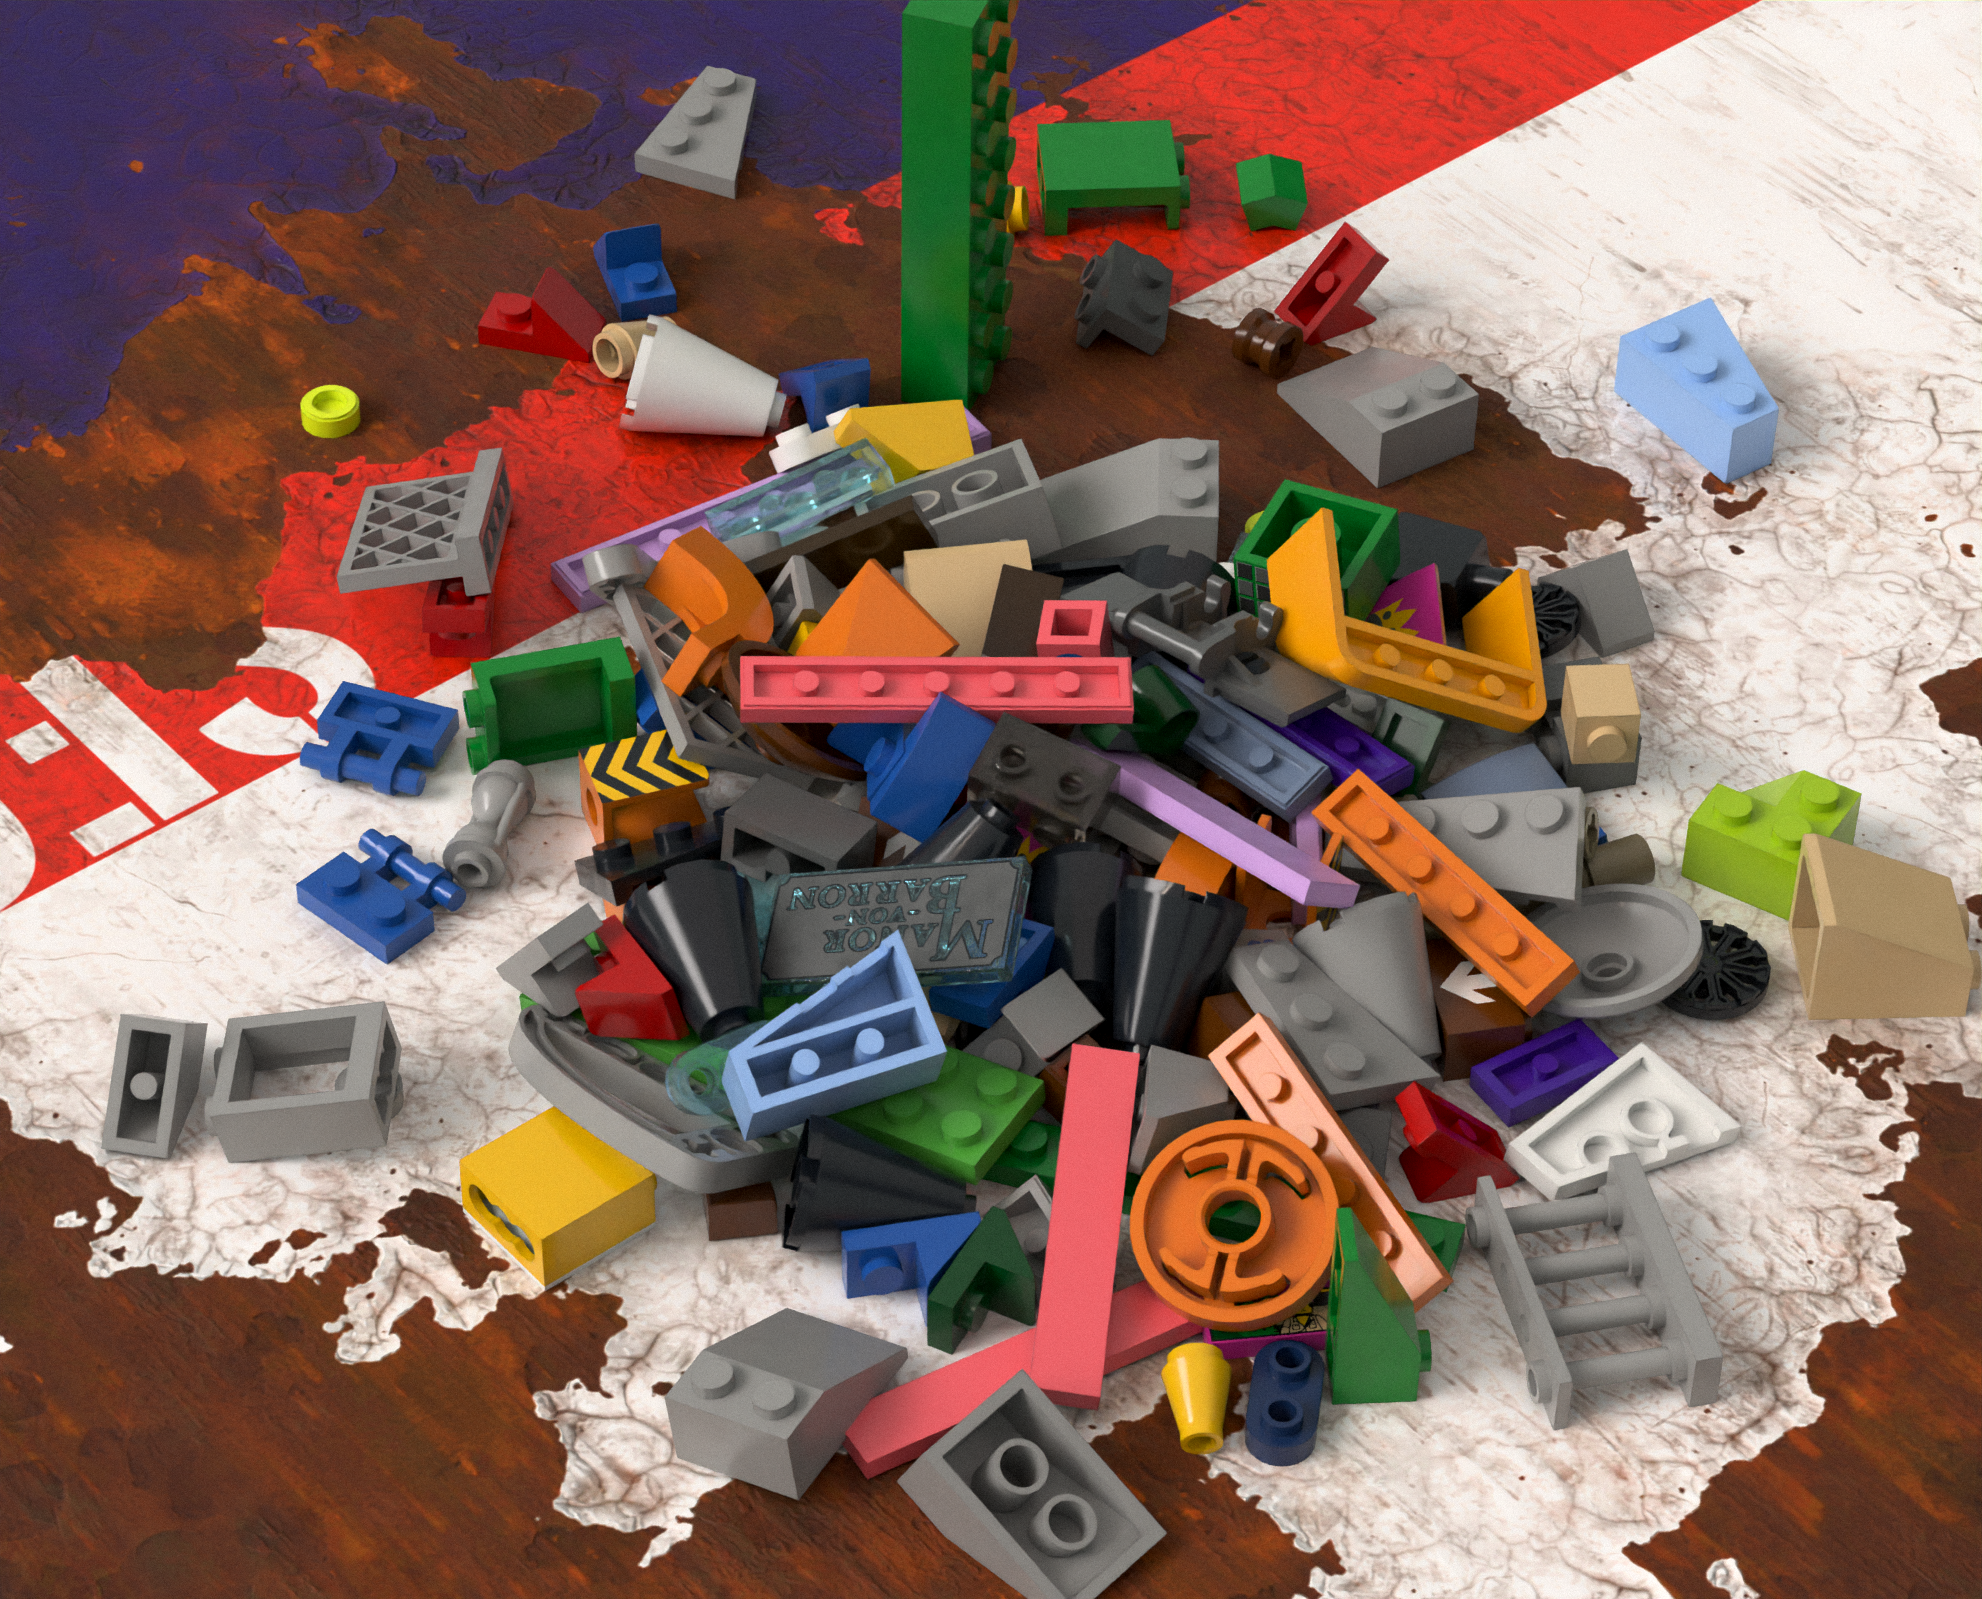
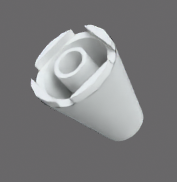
M649 314L646 329L655 331L656 334L655 337L646 334L642 336L626 395L627 403L625 408L633 409L635 412L634 416L622 413L619 428L642 432L756 437L764 436L766 426L778 429L787 394L776 392L778 379L668 320Z

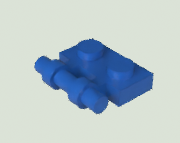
M342 681L317 719L318 738L329 741L327 746L306 742L300 753V765L320 771L323 779L342 783L349 778L372 784L373 790L378 793L396 796L400 791L420 796L425 787L426 773L408 768L410 763L435 768L460 728L458 710ZM360 749L382 756L377 760L357 755L356 753Z
M369 829L360 837L358 847L370 858L360 863L343 851L296 884L297 900L301 906L388 965L435 931L433 912L430 911L431 908L439 903L449 911L454 912L465 902L466 891L453 882V876L449 871L435 862L425 864L412 855V847L397 836L389 835L385 837L377 830ZM399 876L411 885L401 891L389 882Z

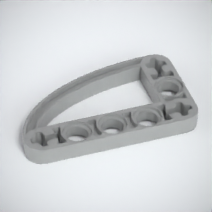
M539 1004L529 1006L521 1011L508 1049L510 1058L517 1070L536 1091L557 1109L628 1158L681 1188L704 1194L777 1180L790 1175L799 1138L787 1129L745 1142L728 1097L616 1037L593 1035L589 1031L586 1022L570 1014L558 1017ZM609 1093L615 1095L616 1097L624 1100L625 1102L635 1106L636 1108L644 1111L645 1113L653 1116L654 1118L664 1122L665 1124L673 1127L674 1129L682 1133L673 1135L672 1133L668 1132L667 1130L648 1120L644 1116L640 1115L639 1113H637L636 1111H634L633 1109H631L630 1107H628L627 1105H625Z

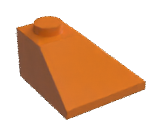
M869 559L795 654L796 656L951 657L960 644L876 559ZM830 723V724L835 728V726H836L838 723Z

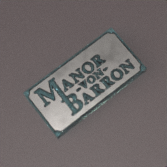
M1021 856L780 874L777 877L760 955L763 998L815 994L830 983L831 977L846 966L851 968L880 947L881 941L896 930H899L921 987L1012 981L1033 869L1026 857Z

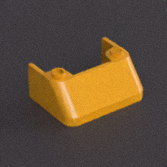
M1321 508L1267 559L1271 603L1283 609V621L1275 641L1282 656L1329 680L1512 733L1524 732L1544 715L1547 708V700L1528 570L1522 568L1515 570L1462 618L1466 651L1344 615L1332 510Z

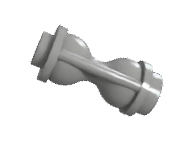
M497 760L477 774L472 786L471 805L473 815L469 824L461 828L447 843L442 856L445 869L459 883L473 888H489L497 885L503 879L507 870V837L510 830L521 823L524 817L530 813L536 801L534 778L523 765L511 760Z

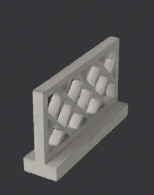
M503 447L480 450L473 472L366 487L336 576L340 594L455 577L463 578L466 596L491 593L514 504Z
M621 583L612 597L640 666L644 670L678 758L758 779L767 773L807 791L816 777L799 773L786 765H777L765 758L757 749L755 741L741 725L734 708L725 702L726 700L731 704L728 696L715 685L710 687L715 693L702 684L685 694L687 698L698 705L695 706L683 696L679 697L661 682L674 661L659 651L658 648L675 660L685 643L677 638L674 633L685 642L692 633L672 610L649 591ZM646 613H649L651 616H653L655 619H657V620H658L660 623H662L664 626H662L661 624H659L656 620H654L652 617H650V616H649L648 614H646ZM771 635V638L769 639L767 644L777 647L774 638ZM706 714L711 715L713 718H715L718 722H720L733 733L731 734L730 732H728L726 729H724L721 725H719ZM691 728L708 742L695 739ZM742 741H744V742L747 743L749 746H751L752 749H750L748 746H746Z

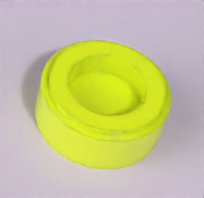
M324 385L317 387L305 394L300 403L302 425L307 432L317 437L338 438L353 432L361 421L358 396L352 390L343 386Z

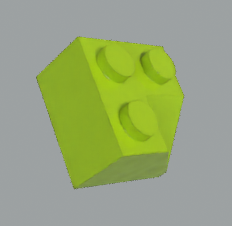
M1805 770L1743 792L1717 783L1689 819L1681 876L1789 921L1803 834H1819L1853 845L1862 793Z

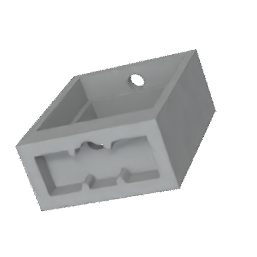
M385 1001L228 1019L223 1047L216 1048L214 1053V1071L216 1076L214 1096L206 1098L204 1114L210 1136H218L229 1163L387 1146L402 1047ZM349 1061L344 1090L250 1100L255 1071Z

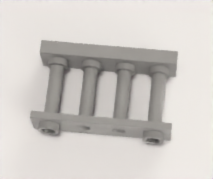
M1636 1152L1610 1156L1606 1185L1600 1186L1597 1194L1504 1209L1491 1175L1477 1177L1474 1207H1468L1465 1214L1468 1238L1474 1249L1482 1248L1527 1362L1526 1381L1530 1397L1535 1404L1543 1403L1553 1430L1567 1428L1573 1390L1667 1375L1670 1381L1678 1380L1689 1407L1716 1403L1724 1356ZM1602 1221L1606 1227H1614L1619 1242L1614 1245L1524 1259L1515 1235ZM1623 1271L1626 1277H1635L1640 1289V1295L1544 1310L1535 1286ZM1645 1323L1648 1329L1656 1328L1662 1344L1661 1347L1566 1363L1556 1337Z

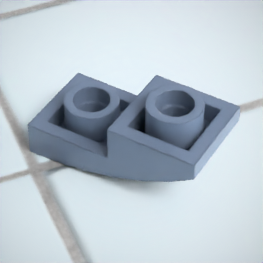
M1530 743L1476 762L1441 780L1421 794L1423 800L1568 787L1535 743Z

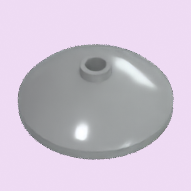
M1620 883L1582 888L1581 913L1558 910L1555 903L1546 902L1526 916L1531 923L1575 961L1580 971L1569 984L1542 1008V1010L1562 1017L1601 1020L1626 1016L1647 1009L1666 999L1684 984L1696 970L1703 955L1704 937L1702 927L1692 907L1678 896L1651 886Z

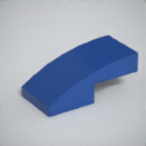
M940 691L906 738L905 754L870 801V814L922 843L936 831L961 793L996 729L995 722Z

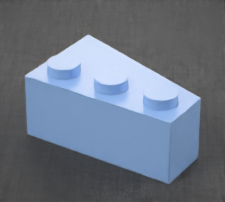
M1711 297L1620 336L1614 386L1615 393L1725 484L1771 464L1779 408Z
M896 930L881 941L880 947L851 968L846 966L831 977L830 983L801 1004L795 1003L728 1052L721 1081L745 1142L803 1124L806 1118L809 1119V1114L828 1116L937 1081L947 1050L899 930Z

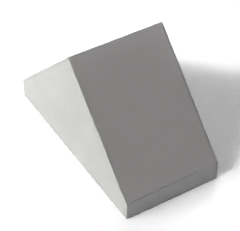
M1628 549L1594 558L1538 577L1537 586H1539L1541 581L1562 586V591H1569L1575 596L1581 617L1579 634L1601 658L1653 641L1655 631Z

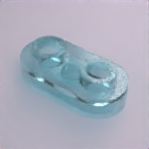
M764 1020L745 1024L678 1054L670 1063L665 1077L666 1092L673 1105L681 1112L691 1116L713 1115L731 1108L721 1081L728 1052L770 1021ZM696 1069L703 1072L707 1078V1088L701 1095L694 1093L689 1086V1077Z

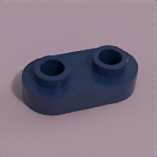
M1295 1340L1272 1342L1264 1346L1257 1353L1254 1360L1246 1413L1245 1444L1249 1452L1256 1459L1268 1465L1284 1467L1298 1464L1312 1454L1316 1445L1325 1367L1320 1354L1303 1342Z

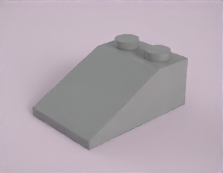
M1371 347L1277 384V394L1376 488L1474 450L1479 394L1443 362Z
M1190 437L1181 439L1158 438L1040 480L1064 549L1050 553L1047 559L1035 565L1133 555L1138 549L1153 545H1170L1167 551L1168 555L1186 558L1188 551L1192 550L1202 553L1216 562L1219 521V440H1199Z
M1022 439L851 499L857 516H860L912 494L936 531L939 548L995 543L999 539L1009 538L1010 541L1027 539L1031 565L1044 561L1052 552L1064 549L1043 486Z
M785 1308L703 1349L664 1397L677 1458L799 1500L845 1441L846 1431L873 1397L882 1393L908 1359L907 1348Z
M1023 1369L925 1451L896 1481L947 1539L1027 1599H1095L1167 1534Z

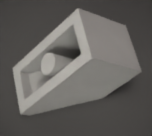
M120 1014L101 1149L166 1159L171 1158L199 1089L208 1023L146 1014Z
M1151 1045L1136 1087L1127 1172L1138 1175L1144 1174L1149 1164L1168 1144L1190 1130L1206 1124L1234 1119L1238 1099L1234 1094L1228 1093L1229 1086L1212 1061Z

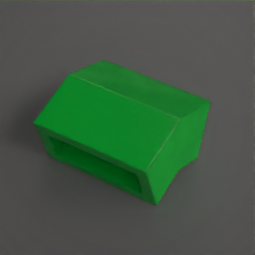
M1266 154L1236 163L1241 205L1251 232L1273 225L1295 231L1308 205L1302 162L1273 154Z

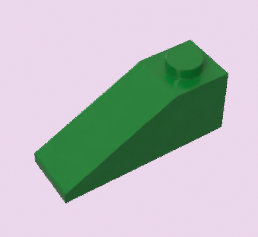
M1336 1208L1324 1348L1332 1405L1417 1401L1419 1372L1431 1371L1432 1351L1429 1330H1417L1412 1299L1351 1208Z

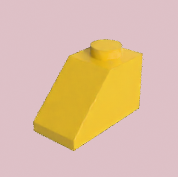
M962 400L850 408L833 431L835 442L892 485L974 456Z

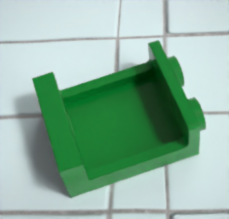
M1170 120L1037 124L1036 172L1045 236L1067 235L1068 208L1164 205L1167 230L1179 229L1180 209H1189L1190 182L1189 176L1184 175L1183 142H1174Z
M621 637L471 663L472 689L463 691L462 698L468 727L475 728L476 732L475 737L466 738V750L472 775H477L482 769L497 760H511L523 766L577 757L579 756L578 749L637 736L635 676Z

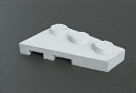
M1640 1042L1508 1144L1503 1160L1549 1200L1555 1201L1605 1186L1610 1156L1636 1152L1644 1172L1734 1143L1742 1126L1643 1042Z

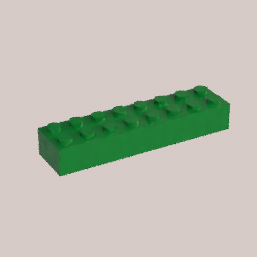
M910 0L902 13L901 401L924 403L962 400L964 407L970 412L978 395L987 394L997 360L1004 361L1010 350L1012 328L1005 326V314L1012 300L1013 282L1006 279V267L1012 257L1014 235L1007 233V220L1013 209L1015 188L1012 185H1008V172L1012 167L1015 157L1016 139L1009 136V123L1013 118L1017 103V90L1010 87V73L1015 66L1018 53V40L1010 36L1011 23L1015 18L1019 0Z

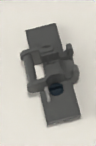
M1117 572L1060 596V600L1107 601L1112 639L1127 646L1128 654L1139 658L1152 651H1164L1189 664L1191 673L1205 679L1204 694L1212 698L1220 695L1231 703L1241 706L1281 728L1319 709H1323L1346 696V688L1274 652L1276 649L1275 641L1283 621L1282 608L1264 601L1259 607L1258 618L1244 610L1227 617L1231 584L1215 574L1208 578L1206 592L1187 581L1170 589L1149 588Z

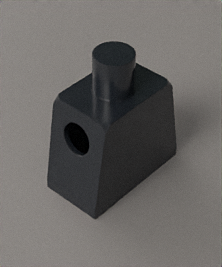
M1400 512L1398 519L1401 564L1387 586L1435 563L1439 571L1445 632H1456L1463 629L1462 618L1508 578L1513 571L1507 568L1490 566L1487 539L1480 531L1408 512Z

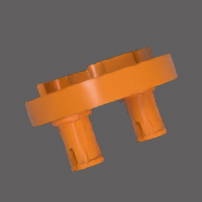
M1218 1121L1200 1126L1179 1136L1168 1144L1149 1164L1139 1181L1132 1200L1130 1237L1134 1255L1147 1283L1156 1296L1169 1309L1196 1325L1212 1330L1226 1332L1253 1331L1270 1327L1295 1315L1306 1307L1323 1289L1331 1277L1336 1208H1341L1332 1179L1324 1164L1300 1139L1281 1128L1258 1121ZM1228 1164L1227 1168L1209 1170L1190 1179L1186 1175L1187 1170L1192 1175L1209 1167ZM1268 1173L1279 1175L1294 1186L1301 1195L1309 1192V1184L1312 1189L1311 1195L1301 1200L1287 1184L1273 1176H1269L1267 1179ZM1236 1200L1248 1201L1254 1204L1261 1212V1221L1255 1234L1248 1240L1238 1244H1226L1216 1240L1209 1233L1210 1218L1220 1206ZM1164 1265L1170 1275L1177 1277L1192 1291L1204 1296V1299L1202 1300L1189 1293L1176 1280L1169 1277L1164 1270ZM1285 1279H1287L1290 1283V1286L1287 1289V1291L1279 1295L1278 1297L1268 1298L1263 1301L1249 1305L1237 1306V1302H1247L1260 1299L1267 1295H1277L1287 1287V1282Z

